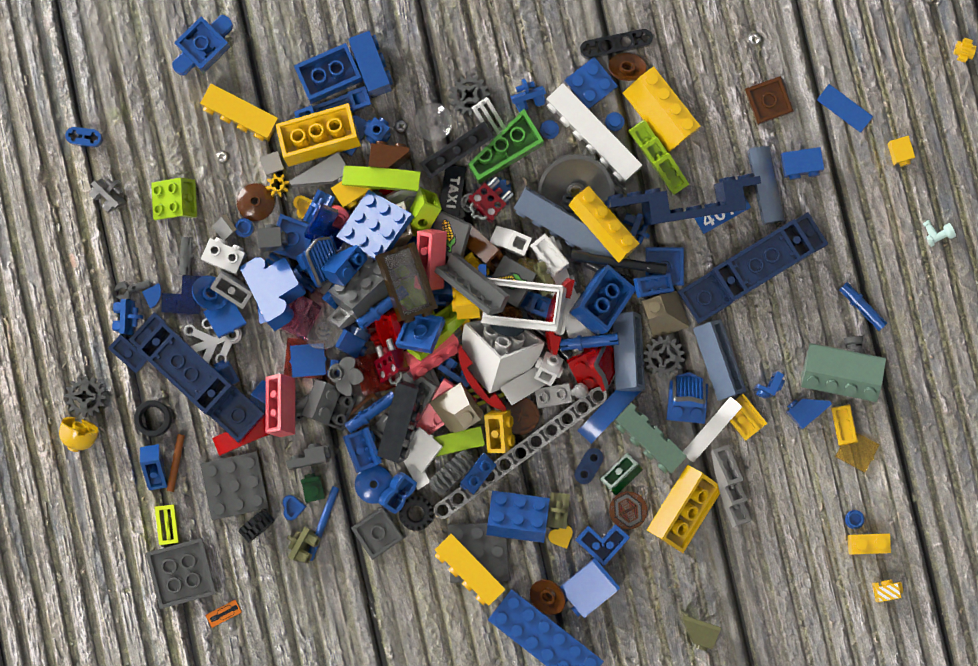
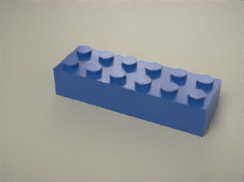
M513 589L508 592L488 618L489 622L546 666H601L604 662Z

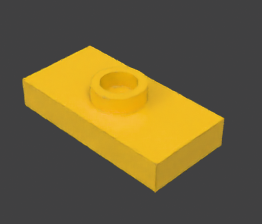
M850 404L831 408L838 446L858 443Z

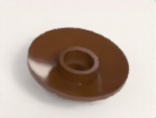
M632 53L615 55L609 61L608 66L610 73L615 78L623 81H635L647 69L645 61Z
M258 183L245 186L237 197V208L240 214L250 221L266 219L272 213L275 206L274 196H271V190H267L265 185ZM253 198L258 199V203L256 205L252 204Z
M542 579L536 581L531 586L530 599L539 611L547 615H555L564 609L566 597L561 587L555 582Z

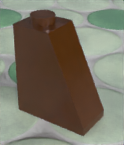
M472 226L466 249L470 253L472 252L483 264H486L489 271L494 274L504 255Z

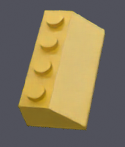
M654 66L641 75L622 93L640 117L647 122L654 135L658 137L668 152L679 146L701 127Z
M349 103L275 124L282 155L288 167L361 146Z
M687 465L647 531L681 553H684L720 495L718 484L704 473Z

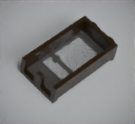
M415 242L376 255L375 259L395 310L397 321L404 320L406 324L416 320L415 316L422 314V317L434 314L433 310L437 309L438 306Z

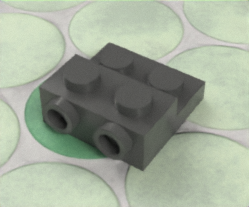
M319 443L310 444L308 449H304L305 457L302 454L290 456L291 460L286 461L287 468L291 470L329 462L328 458H331L330 447L328 445L321 446Z

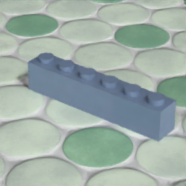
M526 186L514 205L516 214L523 218L529 217L532 219V223L540 228L544 226L549 229L548 232L554 237L558 238L561 236L566 239L565 243L571 247L576 245L582 249L581 251L612 256L579 217L568 213L566 209Z

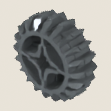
M466 450L459 452L430 479L429 484L432 489L439 495L446 493L475 464L476 461L473 456Z

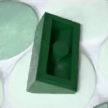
M626 453L600 480L616 496L643 469Z

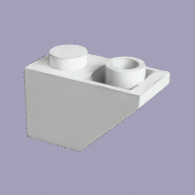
M496 226L490 242L496 247L525 258L532 238L517 231Z

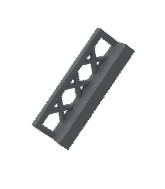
M452 253L447 264L436 267L434 271L487 315L503 312L510 295L457 253Z

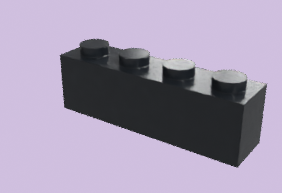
M485 120L420 162V164L431 179L496 136Z
M407 381L397 383L377 456L395 463L403 462L408 458L410 453L408 447L415 435L413 429L420 417L419 408L425 400L424 387Z

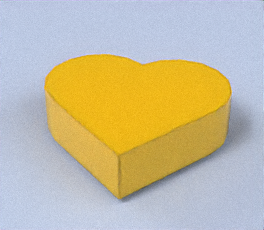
M299 195L295 197L293 205L297 209V216L303 220L312 200Z
M567 525L566 529L559 528L558 530L550 531L548 535L549 541L567 549L573 534L572 528Z

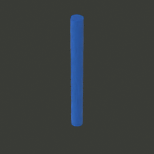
M334 486L331 488L315 532L320 538H322L339 488ZM310 546L308 551L312 554L310 561L314 560L318 546Z

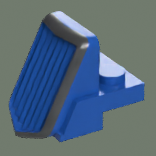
M333 236L316 238L303 253L295 257L299 264L294 269L297 268L299 272L304 271L305 274L308 272L316 287H321L330 282L321 271V268L332 255L337 254V247Z
M687 372L676 375L673 380H670L666 420L705 424L708 383H705L702 377Z

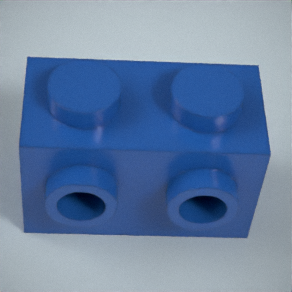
M821 147L781 154L784 178L789 177L790 180H797L801 178V175L816 177L820 176V173L824 170Z

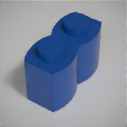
M402 472L397 473L392 478L389 488L380 495L378 503L388 511L396 514L404 506L406 498L414 492L417 482Z

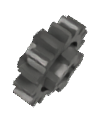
M470 74L467 75L465 80L461 76V82L454 81L456 87H450V91L453 94H450L449 98L454 99L451 102V106L456 105V112L462 110V116L469 112V116L472 117V108L466 106L476 105L486 97H490V93L485 92L489 87L488 85L483 86V79L477 81V76L471 79ZM465 84H474L473 86H465ZM480 90L482 91V100L477 97ZM458 91L460 92V94H462V98L459 102L457 100ZM466 93H473V99L470 97L466 99Z
M659 336L657 342L652 339L653 345H646L649 351L643 352L647 356L644 362L649 363L646 369L652 368L651 374L653 375L658 372L660 378L663 373H665L666 377H669V372L675 375L677 373L675 368H682L679 362L685 361V359L681 358V355L685 352L679 351L682 345L676 346V339L671 342L669 341V336L665 340ZM663 344L662 349L659 351H652L657 345ZM670 346L675 350L676 355L671 353L669 350ZM666 348V356H668L669 359H666L662 365V358L659 357V355H661ZM651 358L657 361L658 368L653 364ZM669 362L675 363L671 368L665 369L666 364Z
M85 376L84 380L81 377H77V383L71 381L72 387H66L69 394H65L64 397L69 398V401L65 402V404L71 405L69 411L76 410V416L82 413L83 418H86L89 413L91 417H94V411L100 413L99 407H105L102 400L107 399L106 396H103L106 389H100L102 383L98 382L96 384V378L94 377L91 381H89V376ZM91 385L97 390L98 394L92 392ZM81 386V389L75 393V390ZM88 394L90 396H93V398H87L85 402L84 399L78 396ZM74 400L80 403L81 409L76 406ZM94 401H97L96 404L92 408H90V405Z

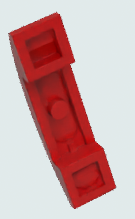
M566 278L561 284L567 289L565 298L571 299L575 282L571 278ZM555 292L549 305L546 322H553L557 292ZM545 331L548 350L551 354L557 355L561 336L551 331Z
M459 345L457 347L459 362L471 388L486 403L498 410L505 411L507 408L497 393L487 394L468 369L473 362L462 346Z
M266 416L256 424L240 443L227 432L212 438L219 456L270 435L265 433Z

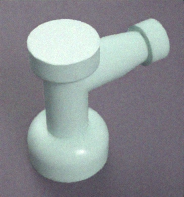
M930 220L923 223L929 234L926 236V240L930 247L946 237L949 239L956 237V233L950 223L944 225L943 230L938 233L931 225Z

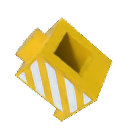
M892 579L881 581V585L878 582L872 583L876 602L902 598L903 587L901 582L893 583Z

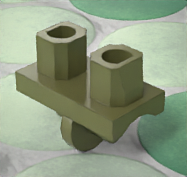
M550 492L547 527L566 529L570 494Z
M304 527L302 532L296 531L294 537L288 535L287 539L291 541L288 548L292 550L288 558L297 562L309 563L312 554L306 551L308 545L317 547L321 541V538L315 534L316 531Z

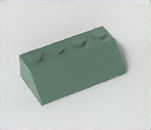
M810 343L801 374V387L877 402L882 387L886 358Z

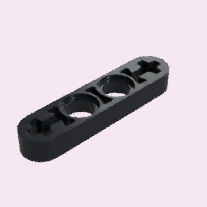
M640 29L587 40L581 44L580 54L583 58L591 59L593 57L645 48L651 44L653 35L647 29ZM642 34L649 36L646 43L643 40H637V45H634L632 35H636L635 39L641 38ZM623 37L630 39L631 44L628 47L620 44V40ZM604 41L611 42L612 49L609 51L604 50L601 46ZM595 43H599V53H597V49L591 50V54H588L587 51H583L586 48V45H589L590 48L596 47Z

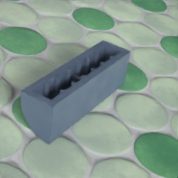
M770 147L749 148L747 154L751 173H754V177L760 176L761 184L754 185L762 226L784 222L785 219Z
M633 311L620 313L613 324V333L618 332L619 345H614L616 390H645L641 315Z
M718 319L693 328L718 401L746 392L722 320Z

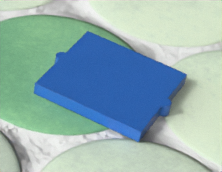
M229 300L222 309L203 311L219 339L229 333H234L235 330L247 324L237 306Z
M324 343L290 346L291 360L289 362L292 366L293 378L326 375L325 361L327 358L325 357Z

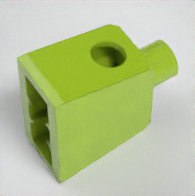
M421 187L409 209V212L414 216L410 224L413 236L417 237V231L430 229L441 211L437 194Z

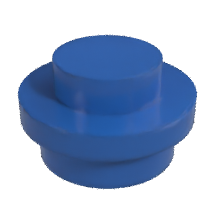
M612 112L606 117L605 125L611 131H619L624 125V118L620 113Z
M547 120L541 124L540 133L546 139H553L559 133V126L555 121Z
M242 218L235 224L237 229L235 232L240 237H249L254 231L253 223L249 219Z
M851 510L845 516V523L851 529H859L864 524V515L858 510Z

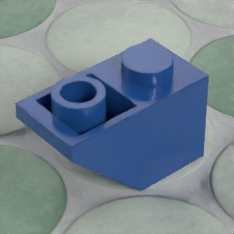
M354 245L332 255L321 268V271L330 283L345 286L367 261L368 257L359 245Z

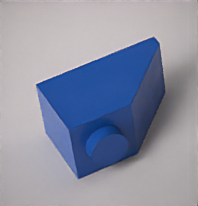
M345 329L335 345L338 350L355 359L363 358L368 349L366 341Z
M795 399L787 406L789 410L786 413L801 430L831 406L832 403L824 400L801 399L798 401Z
M159 444L140 447V465L148 491L167 488L164 461Z

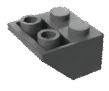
M315 379L302 415L344 431V423L348 421L357 395L352 393L351 396H346L340 393L336 386Z

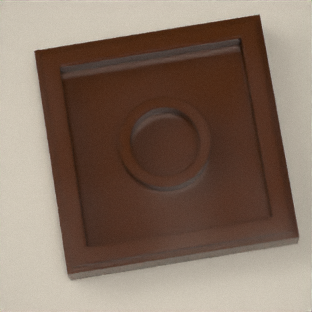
M781 76L744 89L757 125L794 112Z

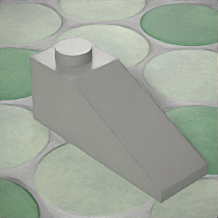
M337 152L290 180L289 183L292 188L340 183L346 164Z

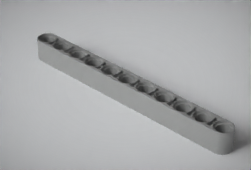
M600 387L592 389L585 398L577 400L494 461L496 467L492 470L495 473L493 481L488 482L485 480L481 484L479 491L474 493V495L467 489L457 488L435 505V515L440 519H446L601 406L607 399L606 391L602 392ZM596 391H600L603 394V400L600 402L593 399V393ZM581 402L586 403L588 406V411L585 413H581L577 409V405ZM570 414L573 418L572 423L564 424L562 416ZM549 425L557 428V433L554 436H550L546 432V428ZM535 436L539 437L542 441L539 447L531 445V439ZM518 448H523L526 451V456L522 459L517 458L515 455V451ZM507 459L510 461L511 466L508 470L500 468L501 460ZM460 493L463 495L464 501L462 504L457 505L453 502L455 494ZM440 505L448 507V513L445 516H440L437 512Z

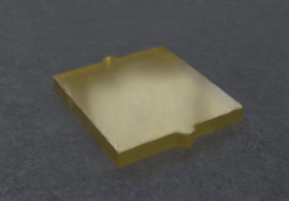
M856 432L858 443L840 446L835 457L865 473L870 462L874 460V455L880 444Z

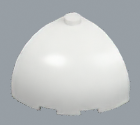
M481 321L465 323L462 333V348L473 362L469 369L489 393L501 390L500 387L529 371L542 352L544 342L527 330L519 336L509 337L498 334L490 325L487 327L481 324Z

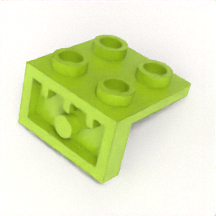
M180 177L151 183L153 220L174 217H197L195 179Z

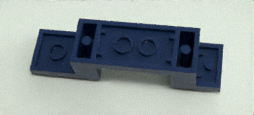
M754 173L737 176V180L735 176L719 179V183L714 184L716 203L705 204L704 208L701 205L687 207L684 212L683 208L670 210L667 191H661V188L646 190L645 194H642V191L627 193V197H623V194L608 196V200L603 202L608 208L641 203L644 225L648 226L746 210L743 187L761 184L760 176L754 177Z
M809 212L716 266L711 272L684 287L678 293L697 324H700L744 297L758 286L828 245V242Z
M156 312L129 339L145 359L204 414L217 422L238 443L266 415L225 376L219 374L183 340V337Z

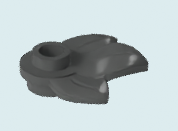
M352 357L342 358L339 363L333 364L328 370V377L336 383L337 390L346 396L352 395L353 385H357L364 380L363 373L355 368L356 359Z

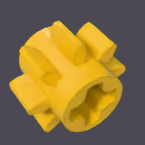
M964 38L962 42L957 41L953 54L958 56V61L966 63L968 59H973L977 47L972 44L973 40Z
M274 174L272 180L267 179L270 186H267L266 189L273 190L271 196L279 194L282 197L284 191L289 192L286 185L290 183L289 181H283L285 178L283 174L281 177H277ZM278 181L280 184H283L280 185L279 190H277L276 187H273L276 186V182Z

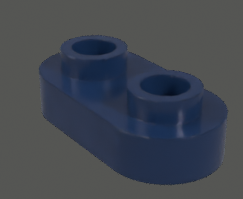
M356 323L342 329L349 331L366 342L371 338V335L368 334L370 330L367 328L362 330Z
M591 448L583 456L574 473L578 483L588 484L594 478L603 462V454L599 449ZM592 454L597 455V461H591L590 456ZM582 471H586L588 473L587 478L581 477L580 474Z

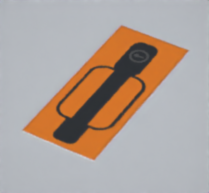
M233 600L205 616L211 628L242 612L236 600Z

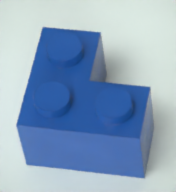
M616 524L603 538L587 526L575 541L591 556L596 558L602 566H605L630 537Z

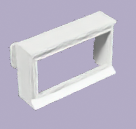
M488 278L497 286L557 292L553 322L490 316L483 312L481 324L487 327L489 325L551 331L559 335L565 333L567 316L563 314L567 289L563 285Z

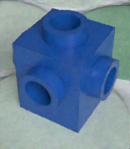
M376 117L372 121L369 119L363 127L365 130V140L370 144H376V141L387 142L391 137L389 123L381 117L379 120ZM376 127L380 128L378 133L373 132Z

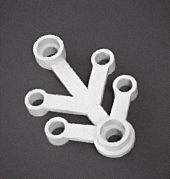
M207 318L203 319V328L207 330L213 329L211 326L205 327V322L207 321ZM187 325L184 328V333L187 336H194L203 340V342L190 347L196 352L206 349L203 359L208 363L217 344L224 342L220 354L216 355L215 361L217 363L219 356H224V361L227 362V355L232 344L238 343L242 337L240 328L235 330L236 336L234 338H230L229 334L220 339L217 336L213 337L197 330L193 325ZM189 327L193 328L192 334L187 333Z

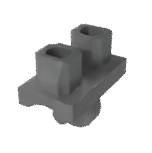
M101 178L91 183L93 188L89 195L95 200H99L103 196L106 201L102 207L108 213L117 207L123 206L126 202L120 196L122 191L118 188L121 184L119 180L112 182L109 178L106 181Z

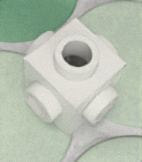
M546 351L543 358L539 357L535 364V367L538 369L534 379L552 386L556 377L560 378L564 370L561 367L564 359Z

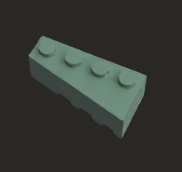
M631 402L614 421L616 423L615 428L622 434L626 432L630 436L629 441L636 447L640 445L645 450L643 454L650 460L654 458L659 463L657 467L665 474L667 472L671 474L687 456L669 438L666 439L658 427L651 425L643 413L637 412L635 410L636 406Z

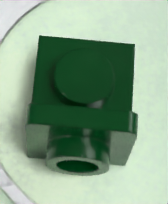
M315 473L304 475L305 479L300 481L303 487L305 502L325 499L321 476H316Z

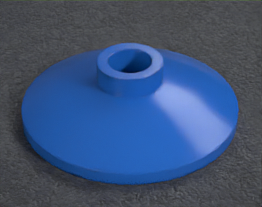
M202 276L192 286L194 300L207 310L215 311L222 309L227 304L228 299L210 289L216 277Z
M381 466L361 471L355 479L356 493L363 501L377 504L380 495L389 488L392 476ZM376 481L377 487L372 488L370 482Z

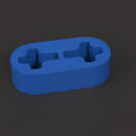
M71 127L65 134L66 140L76 146L95 148L100 146L103 141L102 135L94 129ZM74 131H76L82 138H75V141H73L70 134H74ZM95 134L98 140H94V143H92L91 140L86 139V136L92 137Z

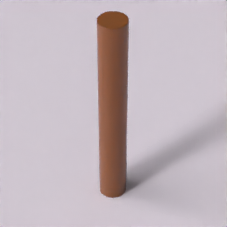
M177 434L166 491L174 492L185 435Z

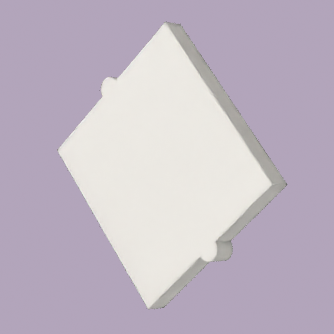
M419 427L409 444L410 453L406 460L409 461V465H413L421 473H424L443 446L434 439L433 435H429Z

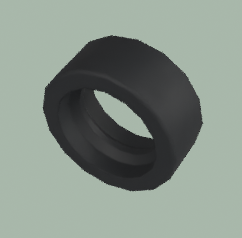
M148 400L140 404L136 409L134 423L142 434L158 437L165 434L170 428L172 414L164 403ZM150 407L159 408L164 414L163 425L156 430L147 429L142 422L143 413Z

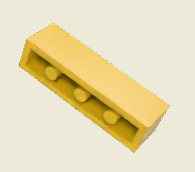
M210 84L200 102L202 107H204L203 111L210 115L215 113L221 116L220 120L228 124L230 122L237 124L236 128L245 133L247 131L254 133L253 137L260 141H264V139L270 141L276 129L275 124L280 122L277 117L213 84Z
M590 186L578 193L568 205L618 263L630 255L640 244Z
M452 533L435 549L437 559L442 564L446 561L451 566L448 570L455 577L459 575L464 580L462 584L469 591L473 589L478 594L475 598L483 606L485 604L489 606L506 590Z

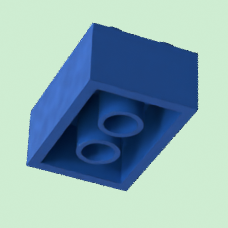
M370 31L348 38L370 99L392 91L390 85H393L389 70H384L387 66L382 52L378 53L377 51L380 48L376 36H371Z
M346 43L294 65L310 104L363 82Z
M607 264L597 270L569 313L595 335H602L610 330L635 292V287Z
M492 490L486 535L544 543L550 498Z

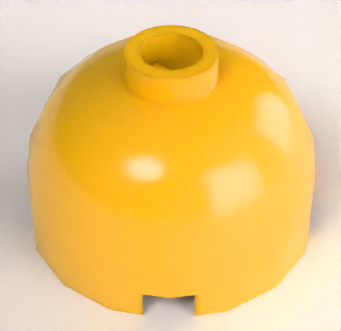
M65 417L62 419L59 429V437L63 444L68 447V450L73 452L90 448L97 439L98 427L85 419H82L81 423L75 421L76 417Z

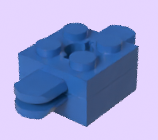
M220 15L209 24L201 16L174 42L182 52L172 62L174 71L184 76L196 66L204 74L230 48V45L224 39L233 29L230 18Z

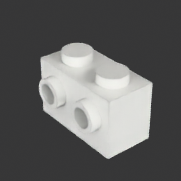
M217 237L215 240L210 238L201 260L238 276L240 273L239 267L243 265L247 257L246 253L243 252L244 249L237 245H233V247L225 245L226 241Z

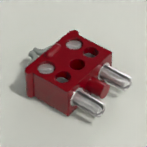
M497 177L488 184L484 183L473 195H469L468 202L470 203L471 217L473 219H486L493 223L494 218L506 207V202L513 196V193L509 190L500 198L499 195L503 193V190L500 187L495 191L492 190L500 182ZM473 207H474L483 217H481V216H479V215H475V211H474Z
M390 338L386 340L388 347L382 348L381 345L376 347L379 359L374 361L380 383L390 382L397 386L403 374L409 371L410 366L407 364L403 350L396 349L393 339Z

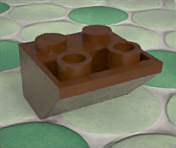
M376 141V144L371 143L368 166L398 169L411 158L410 148L406 147V144L395 143V146L387 145V142Z

